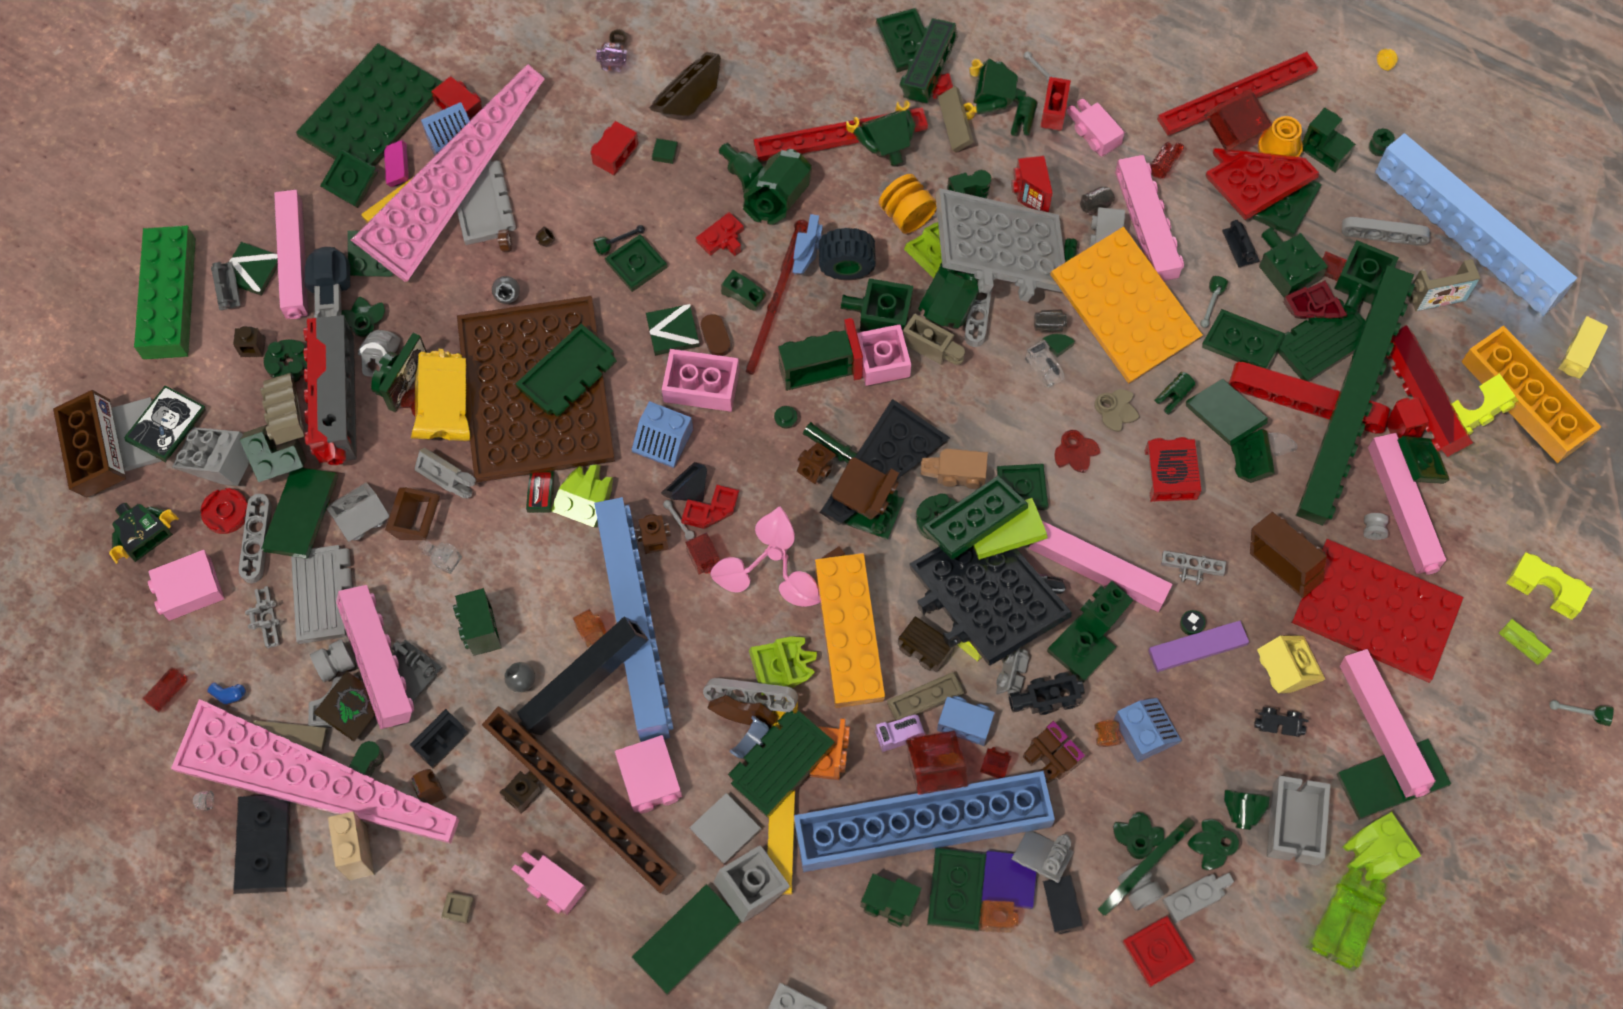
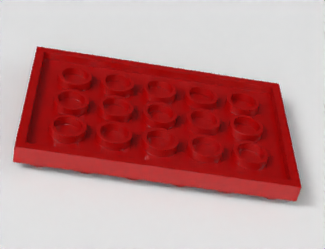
M1326 539L1322 547L1327 556L1324 568V581L1304 598H1301L1291 623L1357 652L1368 649L1373 659L1430 683L1434 677L1464 597Z

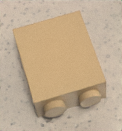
M354 811L328 817L335 867L349 881L374 875L368 831L364 822Z

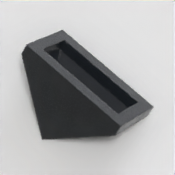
M693 462L661 494L672 500L687 501L689 499L703 502L707 476L706 466Z

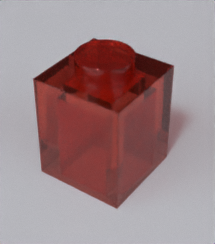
M704 533L685 542L687 553L698 575L711 573L714 565L720 561L711 539L707 533Z

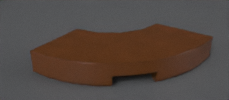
M728 695L711 700L708 705V709L717 715L746 725L752 724V716L757 717L767 725L774 724L777 718L762 703H743Z

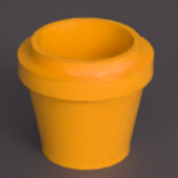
M1282 116L1277 118L1271 127L1260 136L1258 152L1300 157L1303 149L1301 124L1293 117Z

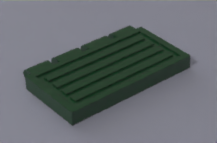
M1339 299L1343 307L1345 303L1341 299ZM1346 312L1347 316L1344 318H1308V321H1303L1292 328L1291 332L1285 333V338L1277 351L1278 354L1300 379L1308 382L1312 381L1354 353L1365 323V319L1358 312L1356 314Z
M580 324L515 384L524 395L546 414L550 415L553 413L559 417L570 406L566 399L574 403L586 391L583 384L590 388L602 376L599 369L606 373L617 360L614 357V351L583 324Z
M799 710L796 714L792 711L785 712L777 721L782 729L779 730L773 725L760 739L765 747L762 748L756 743L743 757L748 765L744 766L739 762L727 774L733 780L731 782L732 787L767 818L774 813L836 745L835 741Z

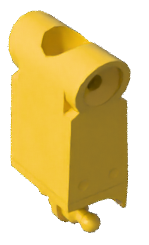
M443 349L430 353L420 352L418 354V367L415 374V423L410 439L430 440L441 437L451 441H470L469 426L465 416L466 358H463L459 353L451 354Z

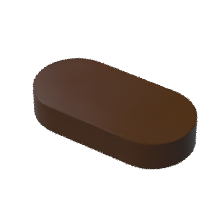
M715 314L705 316L701 321V331L708 350L712 355L725 356L729 353L731 345L723 320Z

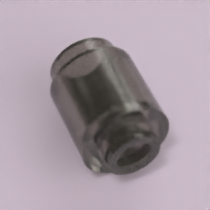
M1099 187L1082 195L1080 201L1081 209L1089 215L1096 214L1098 207L1108 208L1111 206V203L1115 200L1114 194L1109 187Z
M1062 309L1040 310V312L1034 313L1035 331H1040V333L1063 332V328L1067 327V314H1063Z

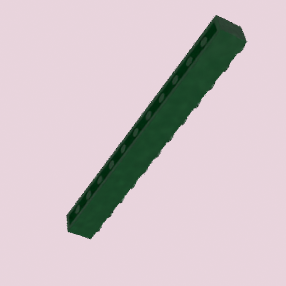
M1387 265L1381 276L1295 515L1297 517L1323 526L1326 520H1331L1335 513L1336 507L1333 506L1335 498L1339 499L1344 486L1340 485L1342 477L1346 478L1351 467V465L1347 464L1349 457L1353 458L1358 448L1355 440L1357 436L1361 437L1366 424L1362 423L1364 416L1368 417L1373 403L1369 401L1371 395L1375 396L1380 385V383L1376 382L1378 375L1382 376L1386 369L1387 363L1383 361L1385 356H1389L1393 349L1394 343L1390 341L1392 336H1397L1401 323H1398L1399 316H1404L1408 306L1407 303H1404L1406 296L1410 297L1415 287V284L1411 283L1414 274Z

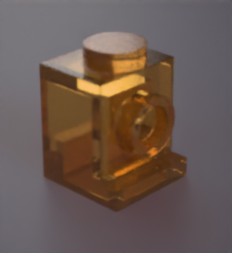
M590 609L573 617L575 627L587 647L593 645L607 632L598 614L593 615Z

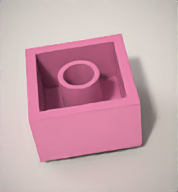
M901 325L857 333L863 354L865 386L910 377L911 362Z

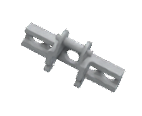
M1163 551L1161 565L1179 568V572H1182V574H1179L1181 582L1187 579L1196 581V585H1198L1199 581H1202L1200 576L1203 573L1223 576L1226 562L1209 559L1206 556L1186 555L1184 552L1181 554ZM1165 557L1174 558V561L1168 562ZM1195 559L1198 565L1191 566L1189 561ZM1205 564H1209L1210 567L1205 569ZM1213 565L1222 567V570H1215ZM1186 568L1198 570L1197 576L1186 574Z
M268 586L261 590L255 589L256 607L245 611V614L249 615L251 622L248 624V628L253 630L259 627L262 628L267 649L279 646L277 626L280 624V621L275 619L273 607L276 606V601L271 600ZM265 592L266 599L260 600V594ZM260 613L261 620L256 622L254 614ZM265 615H272L271 620L264 621ZM272 627L273 631L268 633L266 629ZM270 636H274L275 642L272 644L268 642Z

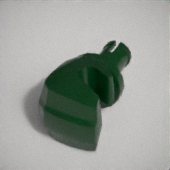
M724 143L719 148V154L729 162L727 166L728 171L732 175H737L740 179L744 193L745 189L764 166L751 154L745 151L738 153L729 143Z

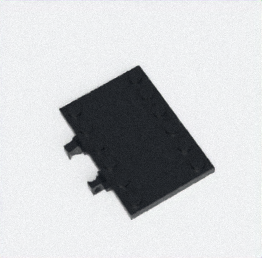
M972 546L952 560L940 547H937L909 564L911 571L928 590L925 596L917 601L918 609L921 613L925 615L928 611H934L936 607L938 610L942 608L954 622L952 631L943 633L946 644L951 648L960 644L961 641L963 643L969 641L989 666L1072 617L1071 610L1016 548L978 559L974 546Z

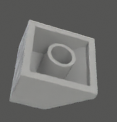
M367 482L327 506L328 512L348 542L362 538L366 531L371 528L380 527L389 518L386 509Z
M761 845L719 869L714 880V884L742 923L762 912L790 887Z

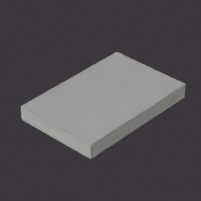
M151 397L112 408L125 471L162 461L129 444L124 439L125 435L153 401Z

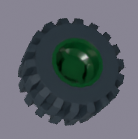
M839 228L827 232L819 240V268L824 275L834 279L854 280L863 278V276H867L870 272L874 271L876 267L875 239L867 231L857 228Z

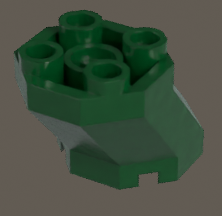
M794 149L781 150L768 159L764 168L745 189L743 210L755 222L760 223L761 220L768 221L767 224L773 225L785 218L788 210L808 188L811 181L812 165L801 153H797Z
M941 263L938 272L921 300L918 308L919 311L924 310L923 315L925 318L941 326L948 327L949 323H955L954 328L961 327L980 293L978 288L979 279H975V274L943 268Z

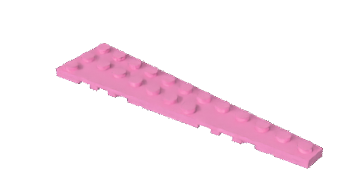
M526 65L351 241L404 282L408 281L545 78L530 65Z
M200 699L171 767L175 772L335 814L354 811L362 821L450 844L459 822V818L424 803L415 797L406 795L391 786L382 784L369 776L358 773L345 765L297 743H293L286 738L275 735L262 727L251 724Z

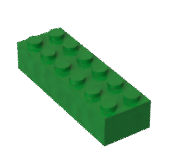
M188 225L143 228L134 348L143 360L189 356L196 239Z

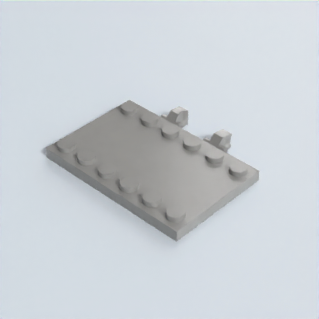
M938 189L935 194L943 268L975 274V279H979V292L988 293L993 288L994 279L1015 282V286H1019L1018 294L1020 300L1026 302L1034 296L1036 287L1062 292L1050 275L1052 270L1065 263L1059 215L946 189Z

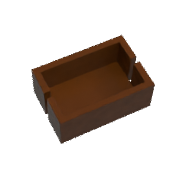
M1271 512L1251 528L1252 542L1250 543V555L1299 596L1304 598L1324 581V568L1327 558L1324 551L1310 543L1302 532L1294 530L1286 519Z

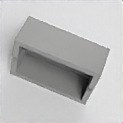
M1279 776L1273 783L1267 857L1288 861L1295 857V862L1318 866L1325 859L1330 784L1307 780L1300 791H1297L1302 785V779Z

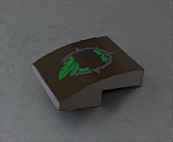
M348 671L340 678L314 712L315 715L353 742L357 740L375 716L364 682Z

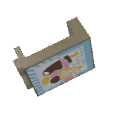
M1473 259L1463 261L1454 276L1429 280L1426 271L1420 270L1413 282L1415 284L1413 292L1408 297L1415 311L1467 301L1481 279Z

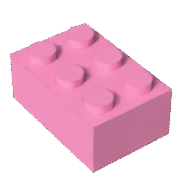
M670 349L662 386L663 401L666 403L732 412L740 372L739 358Z

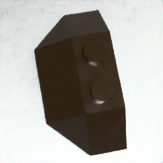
M705 52L700 59L685 68L655 97L652 105L649 107L651 111L689 116L695 113L697 108L704 101L708 100L717 89L721 56L716 53Z

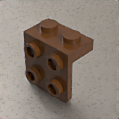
M853 457L849 460L836 484L832 497L872 520L878 513L882 515L889 503L886 501L888 494L892 495L899 484L896 481L899 473L890 469L886 474H883Z

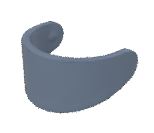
M755 716L751 717L753 722L746 735L737 746L730 750V753L738 758L743 759L756 743L761 747L764 746L760 739L768 732L769 727Z

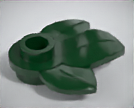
M358 297L351 310L341 311L349 327L352 328L353 333L357 336L365 337L372 333L375 324L383 319L385 307L382 302L371 307L365 299Z
M1143 812L1133 814L1129 824L1115 822L1113 826L1116 840L1125 845L1129 854L1135 859L1146 858L1152 852V848L1157 847L1164 840V829L1152 827L1149 817ZM1136 844H1142L1144 847H1138Z
M1211 819L1203 820L1201 824L1203 832L1193 835L1187 842V845L1193 851L1203 855V870L1218 869L1224 865L1227 856H1231L1238 851L1239 839L1235 833L1225 830L1220 822ZM1229 839L1231 844L1228 847H1223L1221 845L1222 840Z

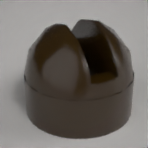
M622 29L613 30L609 35L610 43L615 47L623 46L627 42L626 32ZM615 35L623 36L624 39L615 38Z
M545 226L536 233L535 238L541 246H548L555 241L553 233Z

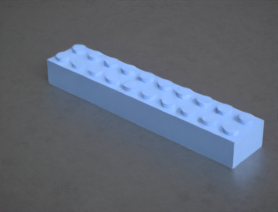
M1405 133L1386 148L1375 171L1381 180L1393 187L1415 209L1420 210L1432 223L1440 227L1448 237L1454 239L1466 252L1474 256L1482 266L1487 267L1500 281L1507 284L1516 295L1528 302L1535 311L1545 316L1563 299L1577 279L1575 275Z

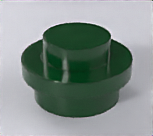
M782 406L776 410L774 420L779 427L790 428L797 422V412L790 406Z

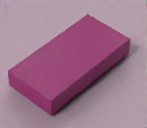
M400 140L386 146L384 150L386 184L390 187L409 180L407 143Z

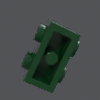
M1113 581L1105 588L1102 585L1099 586L1092 594L1095 599L1093 601L1090 599L1086 601L1080 608L1083 613L1077 619L1098 640L1133 602V599Z

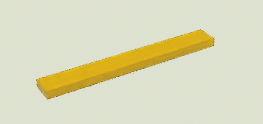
M798 701L792 710L795 714L798 711ZM773 711L777 718L776 722L772 724V726L774 725L779 730H781L782 727L777 723V721L782 717V715L785 712ZM795 790L769 817L767 855L790 886L783 895H792Z

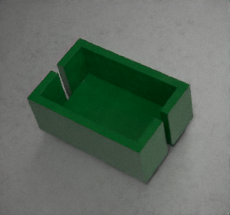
M846 330L831 331L827 335L810 336L802 341H789L778 346L779 369L786 391L852 375L853 353Z

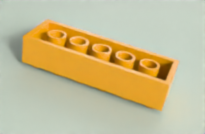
M1504 325L1470 348L1461 361L1482 384L1500 373L1518 399L1514 403L1515 407L1508 412L1557 464L1591 440L1601 428L1597 421Z
M864 553L815 559V571L835 708L884 702L885 694Z

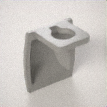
M375 330L369 333L358 350V355L362 356L363 375L373 377L374 371L368 367V362L371 361V358L375 359V362L381 368L382 364L379 363L381 358L387 352H396L401 341L397 335L385 330Z

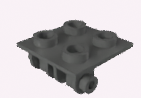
M404 640L402 643L396 642L393 645L392 650H394V653L392 655L397 657L399 676H403L405 679L407 698H411L414 702L442 669V666L407 640Z

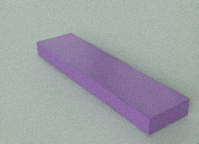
M1237 621L1150 647L1148 652L1156 672H1160L1249 644V640L1241 621Z

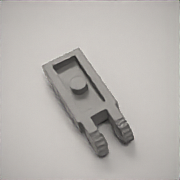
M426 448L419 450L415 471L450 493L453 492L465 499L471 497L472 489L468 487L474 486L476 479L471 474L461 472L462 470Z

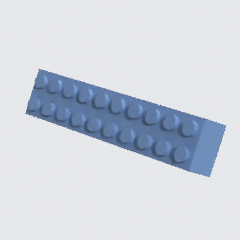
M623 497L596 502L594 505L616 621H620L623 617L636 621L649 640L624 662L640 742L663 735L664 739L670 738L669 730L674 728L669 707L665 708L669 706L665 685L662 684L665 682L661 664L658 661L660 657L630 506L624 505Z
M1044 771L794 815L803 872L1051 828L1055 821Z

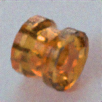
M1101 721L1094 725L1095 731L1098 732V737L1096 738L1097 746L1110 747L1121 743V737L1118 735L1120 728L1118 721Z

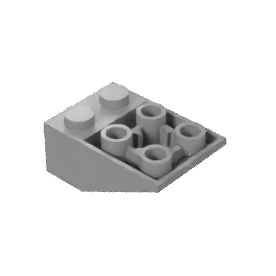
M193 427L188 433L187 439L181 451L177 454L172 467L222 485L238 486L250 463L240 442L243 434L239 431Z

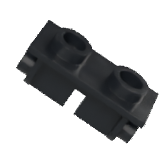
M1233 220L1230 223V228L1223 229L1222 232L1238 268L1259 262L1260 260L1243 223L1239 222V220Z
M1265 706L1262 707V710H1255L1260 715V718H1255L1254 728H1258L1259 731L1277 733L1278 724L1282 725L1281 734L1296 737L1305 735L1306 726L1302 725V722H1309V720L1302 717V712L1287 710V714L1277 713L1278 709Z

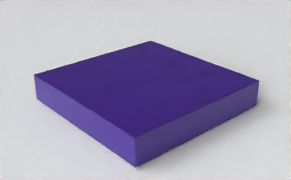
M986 851L981 903L1033 909L1036 871L1012 860L1014 854Z

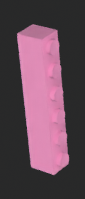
M1144 155L1118 160L1115 173L1143 254L1163 281L1179 278L1181 270L1184 268V261L1182 256L1178 255L1176 238L1172 237L1170 232V221L1168 218H1165L1163 201L1158 198L1157 183L1152 181L1150 164L1146 163Z
M367 585L338 591L336 604L380 729L409 722L411 714L414 712L413 701L411 698H407L405 692L406 682L403 676H399L397 670L399 669L396 655H392L390 651V637L388 634H384L382 628L384 626L383 618L380 613L377 614L374 594L369 592Z

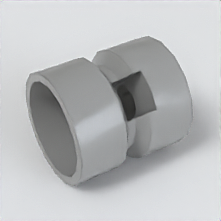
M342 639L330 644L328 650L322 648L310 654L311 660L323 682L336 677L338 671L344 673L356 667Z
M1138 865L1121 874L1117 878L1119 883L1121 884ZM1151 870L1130 891L1128 899L1135 911L1154 903L1165 895L1158 882L1151 881Z

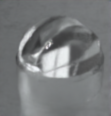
M212 791L197 792L193 797L195 808L201 811L212 810L215 802L214 793Z

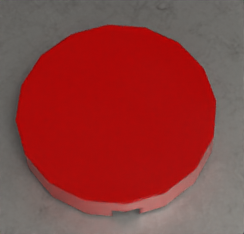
M232 488L213 491L204 499L201 505L202 521L211 531L218 534H229L237 531L245 524L248 502L239 491Z

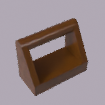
M407 487L399 488L385 531L399 540H426L440 496L435 493ZM419 502H428L419 531L411 530Z

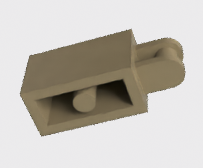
M914 313L903 329L906 346L940 365L944 360L955 365L962 364L965 350L962 346L953 342L954 334Z

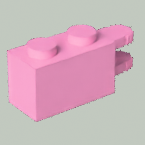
M1080 99L1077 104L1082 111L1081 113L1074 105L1066 108L1068 115L1075 122L1077 134L1083 136L1090 148L1101 157L1122 145L1125 132L1098 102L1090 106L1086 100Z
M524 852L521 857L534 868L529 874L517 865H514L511 870L524 879L529 886L526 890L537 899L540 896L544 897L549 901L546 905L557 914L562 911L568 915L585 893L584 885L544 855L538 861L530 854Z

